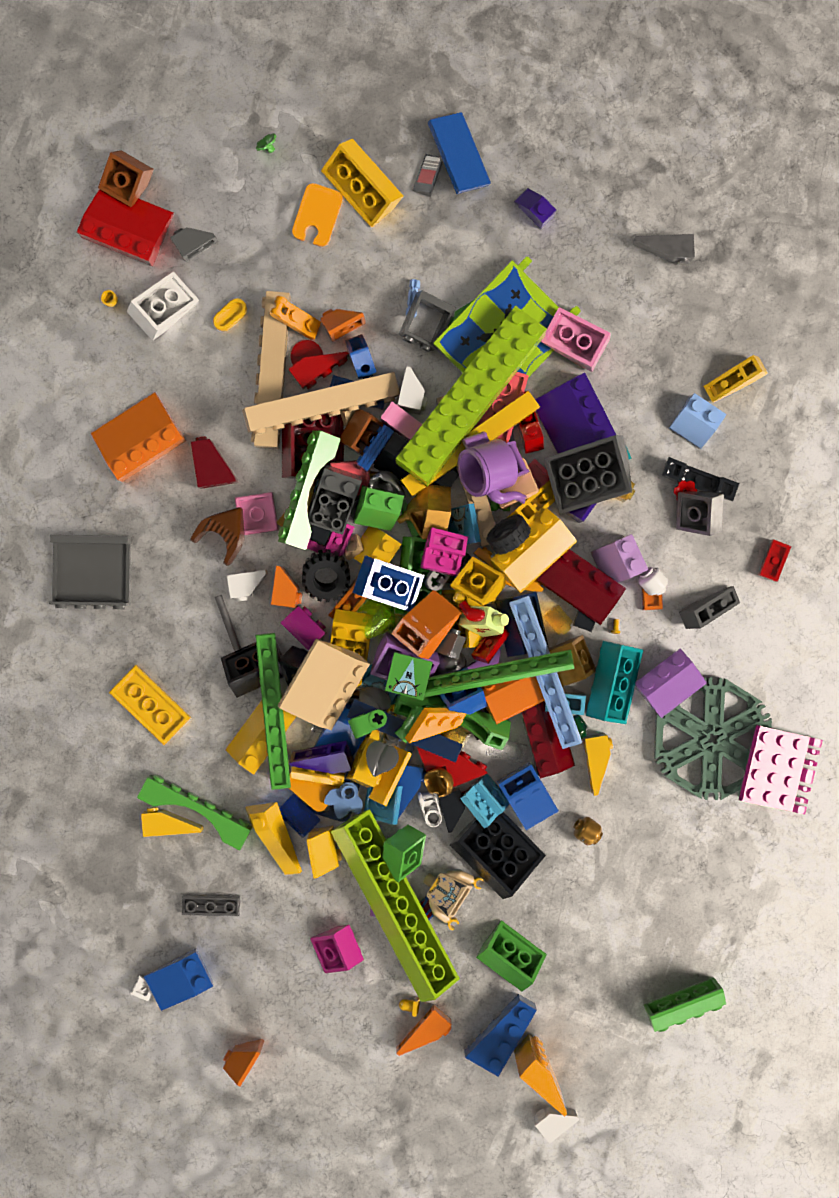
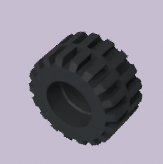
M326 549V552L323 553L322 550H318V554L314 552L311 554V558L305 560L302 568V585L305 587V592L307 594L310 593L311 598L317 597V601L320 602L322 599L330 602L332 598L335 601L338 600V596L342 597L344 591L348 590L350 584L349 564L347 561L345 562V558L342 555L338 556V552L334 551V553H331V550ZM322 568H330L338 576L331 583H321L314 575Z

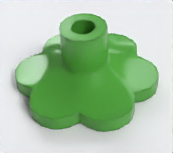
M268 134L258 141L256 150L267 149L269 153H272L275 150L272 144L276 141V134Z

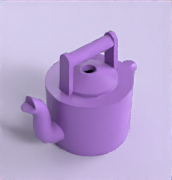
M484 431L464 438L462 443L465 446V450L459 454L457 465L460 480L468 493L475 497L488 495L493 502L498 504L508 503L512 500L525 504L527 496L520 492H500V490L512 487L518 477L530 472L518 451L516 441L507 443L501 439L489 441L487 433Z

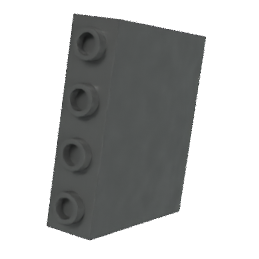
M50 535V543H53L52 601H49V604H55V608H67V605H74V609H86V605H94V609H105L106 605H113V609H125V606H130L132 537Z

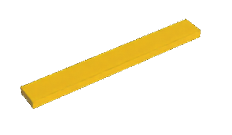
M528 391L470 431L466 437L484 431L487 433L489 441L494 440L539 409L540 406ZM463 443L459 445L430 484L457 466L459 454L465 450ZM411 474L401 480L412 497L427 487Z

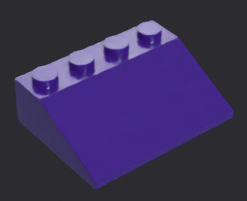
M586 373L563 383L535 399L540 406L536 412L557 454L616 435Z

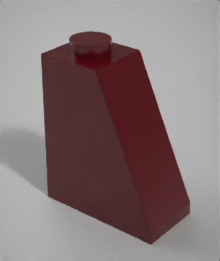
M203 436L197 437L195 441L191 442L198 488L204 489L238 483L237 477L211 439Z

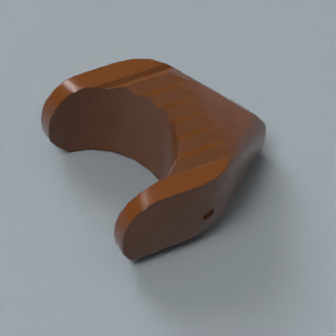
M242 507L217 513L203 519L192 534L190 541L197 543L210 531L218 533L223 537L227 548L223 564L226 566L231 565L241 550L245 539Z

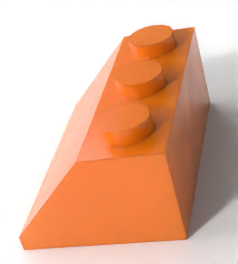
M536 676L481 687L487 703L485 708L496 724L545 701Z

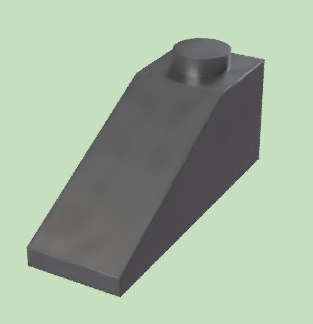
M694 234L636 236L633 240V245L667 261L677 262L678 265L689 264L695 257Z

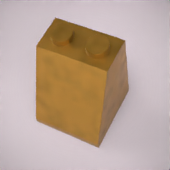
M583 635L548 648L550 654L566 650L572 651L574 669L557 672L562 687L587 679L596 670Z

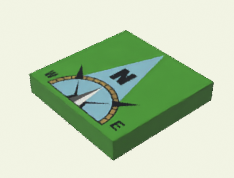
M394 652L385 691L424 700L433 662Z

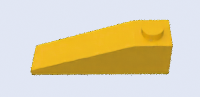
M277 802L246 806L245 809L253 829L285 875L301 873L299 861Z

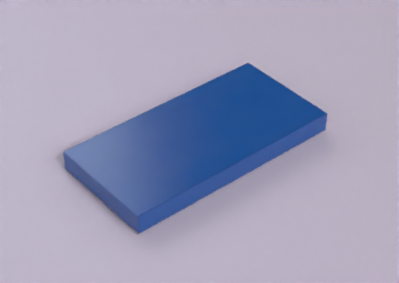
M460 112L430 119L428 126L456 194L489 186L491 184L463 113Z

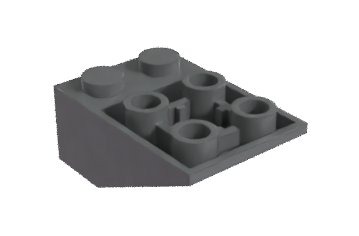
M325 464L308 514L309 524L343 535L362 482L361 476Z

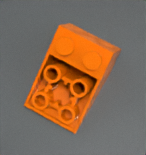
M433 590L401 619L391 634L418 657L429 660L460 617L462 611L437 591Z

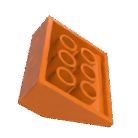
M156 392L91 433L109 468L117 480L121 482L186 442L185 437Z

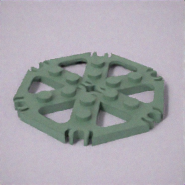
M708 677V685L705 684L699 689L704 694L703 721L681 708L680 704L663 718L656 714L654 759L662 756V758L657 759L655 762L657 764L665 763V767L660 770L662 773L668 772L664 776L702 799L703 792V798L708 800V794L713 793L714 800H718V798L722 800L741 790L744 779L743 777L728 786L722 785L723 757L745 771L750 753L749 749L733 739L756 728V725L772 728V718H769L771 716L769 713L761 714V709L766 707L764 704L758 705L762 703L761 700L725 678L724 684L723 679L718 677V683L713 685L712 677ZM731 691L747 702V708L724 721L725 693ZM670 723L693 738L670 750H666L663 747V728L666 724ZM710 734L714 736L719 735L715 739V743L707 742L710 739ZM702 756L701 782L698 785L691 784L677 774L678 768Z

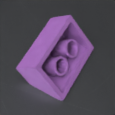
M385 632L377 647L370 674L388 680L394 652L424 660L428 659L418 657L391 633ZM436 651L428 660L433 662L429 677L434 675L440 664L438 652Z
M681 648L635 682L637 690L660 718L664 717L707 684L694 663Z

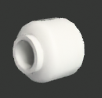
M648 567L649 570L639 575V584L648 595L658 596L666 591L667 578L659 568Z

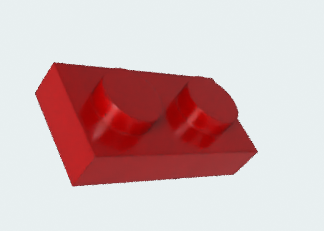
M772 539L758 575L778 582L792 546Z
M504 629L500 635L483 637L471 656L474 660L489 664L509 636V633Z

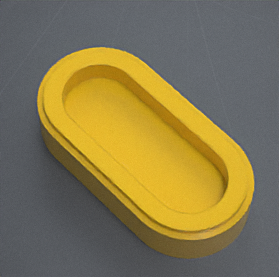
M239 298L232 299L215 314L213 318L214 326L219 331L230 330L246 315L247 305Z

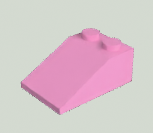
M559 307L541 342L573 363L592 372L610 340L611 333Z

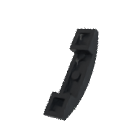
M668 457L662 476L677 483L681 480L686 482L693 481L698 491L724 494L725 500L732 502L740 484L688 466L687 463Z

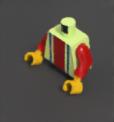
M459 591L454 594L452 599L459 604V608L462 611L459 621L460 626L481 637L503 633L505 626L509 622L506 614H502L488 606H470L467 601H464L467 596Z

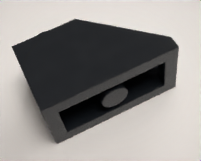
M459 787L452 789L449 795L438 797L448 833L453 832L465 810V805L460 799L465 794V791L461 792Z

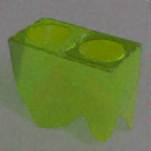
M370 599L358 610V612H367L362 621H368L365 627V637L367 639L384 634L396 626L394 606Z

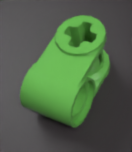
M377 709L348 720L355 739L384 726L387 716L384 711ZM375 713H378L379 716L383 715L384 718L381 719V724H378L377 721L373 722L372 719L375 718Z

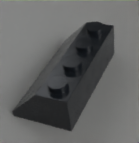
M393 433L377 459L374 468L379 471L394 473L400 480L401 485L404 486L401 480L410 473L396 464V457L404 449L408 441ZM450 470L430 485L452 487L459 474L454 470Z

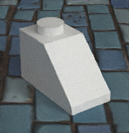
M267 570L228 575L230 599L236 598V602L247 600V596H252L268 574Z
M547 1107L545 1110L541 1109L536 1113L535 1118H533L535 1126L549 1144L580 1120L575 1109H566L567 1115L565 1117L554 1107Z

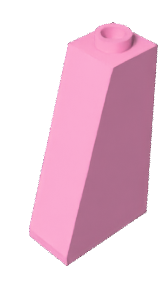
M391 402L381 416L382 423L407 441H410L422 426L419 421L393 402Z

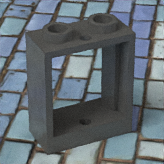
M423 290L418 291L399 335L403 336V340L413 344L415 342L419 344L420 348L424 351L438 350L433 343L447 329L456 307ZM420 302L443 314L431 342L408 331Z

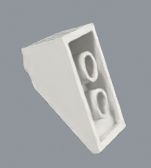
M172 272L130 302L127 313L153 341L174 325L199 300L181 279Z

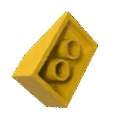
M373 730L367 734L359 746L352 764V770L349 771L346 779L365 787H374L379 784L382 774L373 777L366 760L368 746L374 741H380L378 730Z
M333 825L311 829L306 839L313 879L339 867L340 861L343 860L342 852L340 849H337V843L331 833L334 829Z

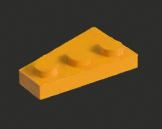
M424 708L405 739L408 743H412L458 728L466 714L450 711L448 708Z

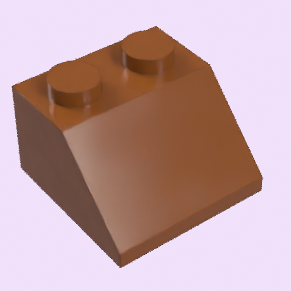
M122 150L110 152L98 188L132 207L147 188L154 169Z
M356 410L339 437L341 439L340 443L363 456L365 447H369L372 437H376L378 434V428L380 426L383 427L385 424L364 410Z

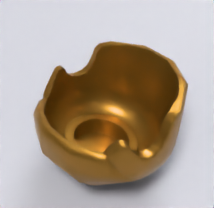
M438 767L425 773L424 782L430 794L437 793L439 794L438 797H444L452 792L454 782L452 775L447 770Z

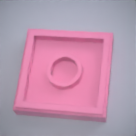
M273 492L235 498L236 508L242 507L245 535L279 530L276 523L277 515Z

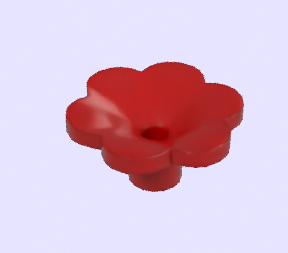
M681 480L673 490L677 501L678 492L698 491L693 481L686 482L685 480Z

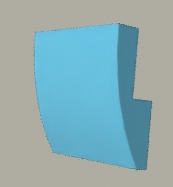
M488 773L482 776L460 798L483 828L488 827L510 804Z

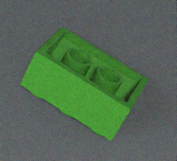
M501 920L483 943L476 958L523 992L534 983L547 954Z

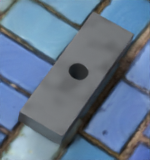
M183 895L182 915L240 916L241 896ZM208 904H213L214 908H209Z

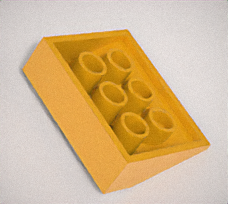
M528 1033L514 1049L519 1077L565 1117L567 1115L559 1084L543 1047V1042L537 1036L532 1037Z

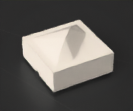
M138 975L130 994L149 1001L152 992L145 978Z

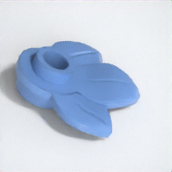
M345 782L340 788L330 790L324 799V804L334 805V811L338 819L343 818L350 811L360 814L363 807L362 800L358 796V788L352 782ZM347 788L352 790L350 794L345 793Z

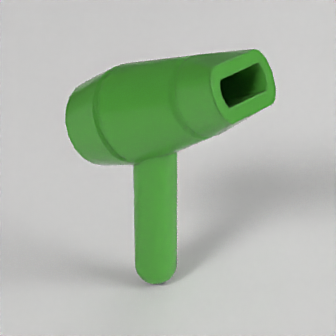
M417 706L408 715L402 727L395 732L405 743H407L406 735L424 709L421 706Z

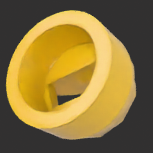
M106 290L101 295V301L108 307H114L118 302V297L112 290Z

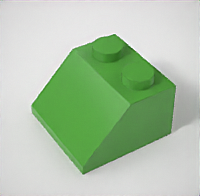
M362 485L353 523L391 531L400 515L404 495Z
M409 824L399 829L383 843L382 857L395 881L398 883L421 865L426 834Z

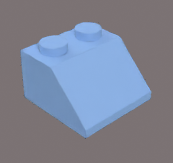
M694 393L688 398L669 428L701 449L717 430L727 414Z

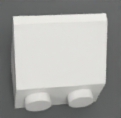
M407 366L397 405L406 412L420 415L421 410L425 411L428 397L425 396V390L411 367Z

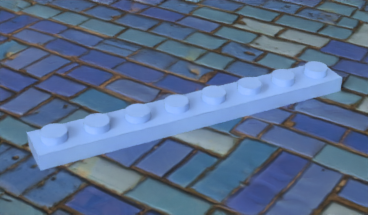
M526 596L509 602L529 658L550 654L530 597ZM557 672L536 676L562 749L581 744L582 740Z

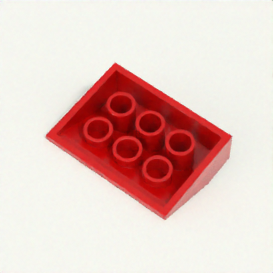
M99 189L83 214L77 233L85 240L153 267L174 212L139 198L130 207Z

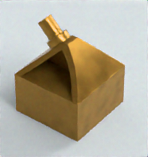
M429 485L421 490L407 505V510L398 517V523L401 524L407 520L412 521L421 539L428 538L432 527L447 531L451 516V487Z

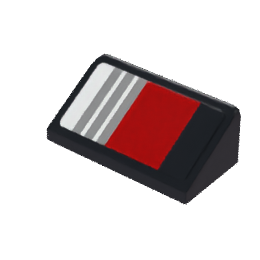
M425 154L413 191L431 197L443 164L441 156Z

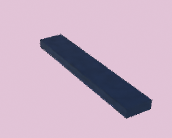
M354 699L347 718L352 719L377 710V708ZM385 712L387 721L384 726L376 730L400 739L395 732L402 727L405 720ZM375 713V718L372 719L373 722L377 721L378 724H381V719L384 718L383 715L379 716L378 713ZM439 734L410 743L455 763L463 744Z

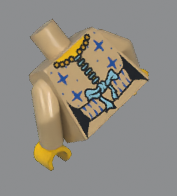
M448 871L446 874L440 873L437 878L429 873L423 883L430 887L426 896L429 898V905L433 915L442 922L447 923L450 930H454L450 923L454 921L459 924L455 914L472 889L471 884L476 889H481V887L476 886V882L478 880L484 882L482 878H474L473 875L463 871Z

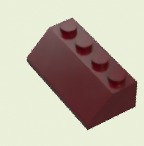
M570 549L543 572L537 580L541 585L599 625L603 623L626 590L624 586Z
M545 701L520 712L540 779L559 774L575 766L570 747L562 749L549 712L545 711Z

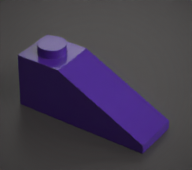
M341 741L292 751L289 764L293 767L331 774L345 773L352 770L353 756L347 741Z

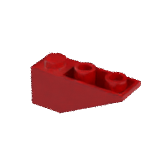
M345 351L304 357L290 367L289 371L303 390L305 388L309 390L317 384L316 380L321 376L325 378L333 372L331 369L336 365L340 367L348 361L349 353Z
M534 411L517 423L525 454L544 449L543 434Z

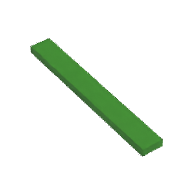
M275 633L257 634L255 636L271 790L291 788L284 713L278 707L282 694Z
M566 650L429 677L424 697L574 669L572 651Z

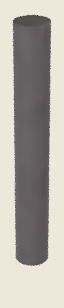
M222 595L216 596L215 600L233 650L241 649Z

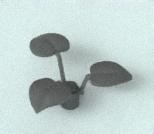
M376 687L360 689L358 701L382 711L388 710L391 707V699L382 689ZM385 733L383 742L374 741L368 746L366 760L373 777L393 769L398 763L399 755L394 748L398 744V738Z

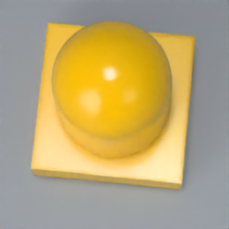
M416 997L414 1000L402 999L399 1002L400 1009L412 1012L413 1017H416L419 1013V997Z

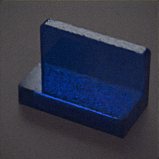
M292 794L279 807L283 819L302 838L320 822V819L295 794Z

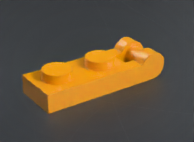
M276 296L275 306L271 308L270 316L310 340L315 339L321 321L294 306L286 298Z

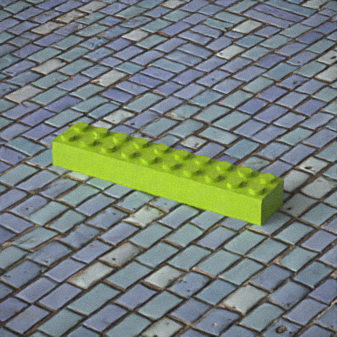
M515 306L396 457V464L428 487L462 443V440L466 438L545 337L547 328Z
M371 810L360 812V814L354 815L333 829L331 833L420 1001L436 1000L460 978L407 878L405 877L399 883L396 882L382 857L383 843L386 839Z

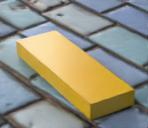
M396 746L394 748L399 755L398 763L393 769L382 773L379 784L374 786L369 796L371 800L387 806L412 755L410 752Z

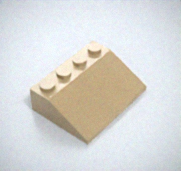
M316 639L280 700L278 707L318 727L332 730L370 664L356 652Z

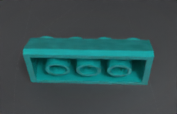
M603 641L600 648L598 665L595 670L594 682L591 687L586 716L607 722L627 724L635 682L643 654L642 649Z

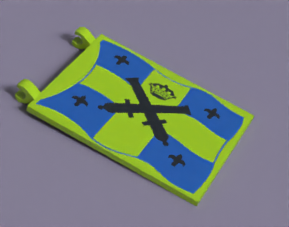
M528 256L518 265L512 260L433 343L462 373L515 306L545 328H548L559 307L524 273V270L532 262ZM575 306L569 312L577 316L581 310L578 306ZM540 342L517 372L529 375L530 377L554 350Z

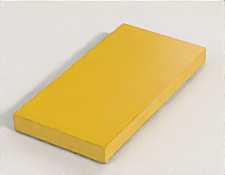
M137 664L109 692L163 745L191 718Z

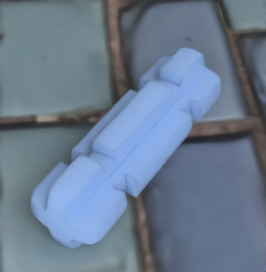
M410 280L406 316L418 289H420V280Z

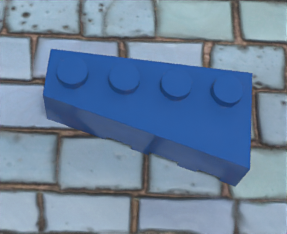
M518 994L501 1011L502 1013L489 1024L483 1033H480L475 1038L476 1040L464 1050L465 1058L499 1077L537 1011L535 1003Z

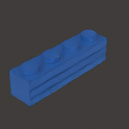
M386 425L378 428V434L376 437H372L370 446L365 447L363 456H359L356 461L357 466L365 472H368L394 433Z

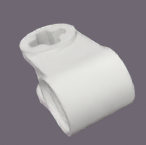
M418 792V799L426 824L430 827L439 826L442 821L438 794H430L429 792L421 794V792ZM430 813H437L439 819L436 822H431L428 819V815Z

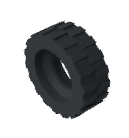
M515 514L497 523L487 534L486 540L496 554H506L525 542L531 533V528L522 515Z

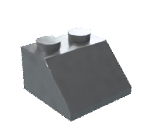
M709 491L678 492L676 530L707 536L722 532L724 494Z

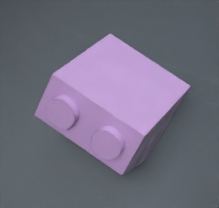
M632 534L591 551L597 568L616 582L630 579L649 570Z

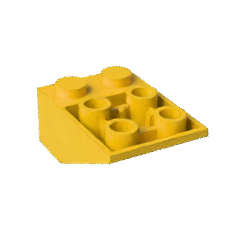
M336 609L330 644L356 652L367 661L374 615Z

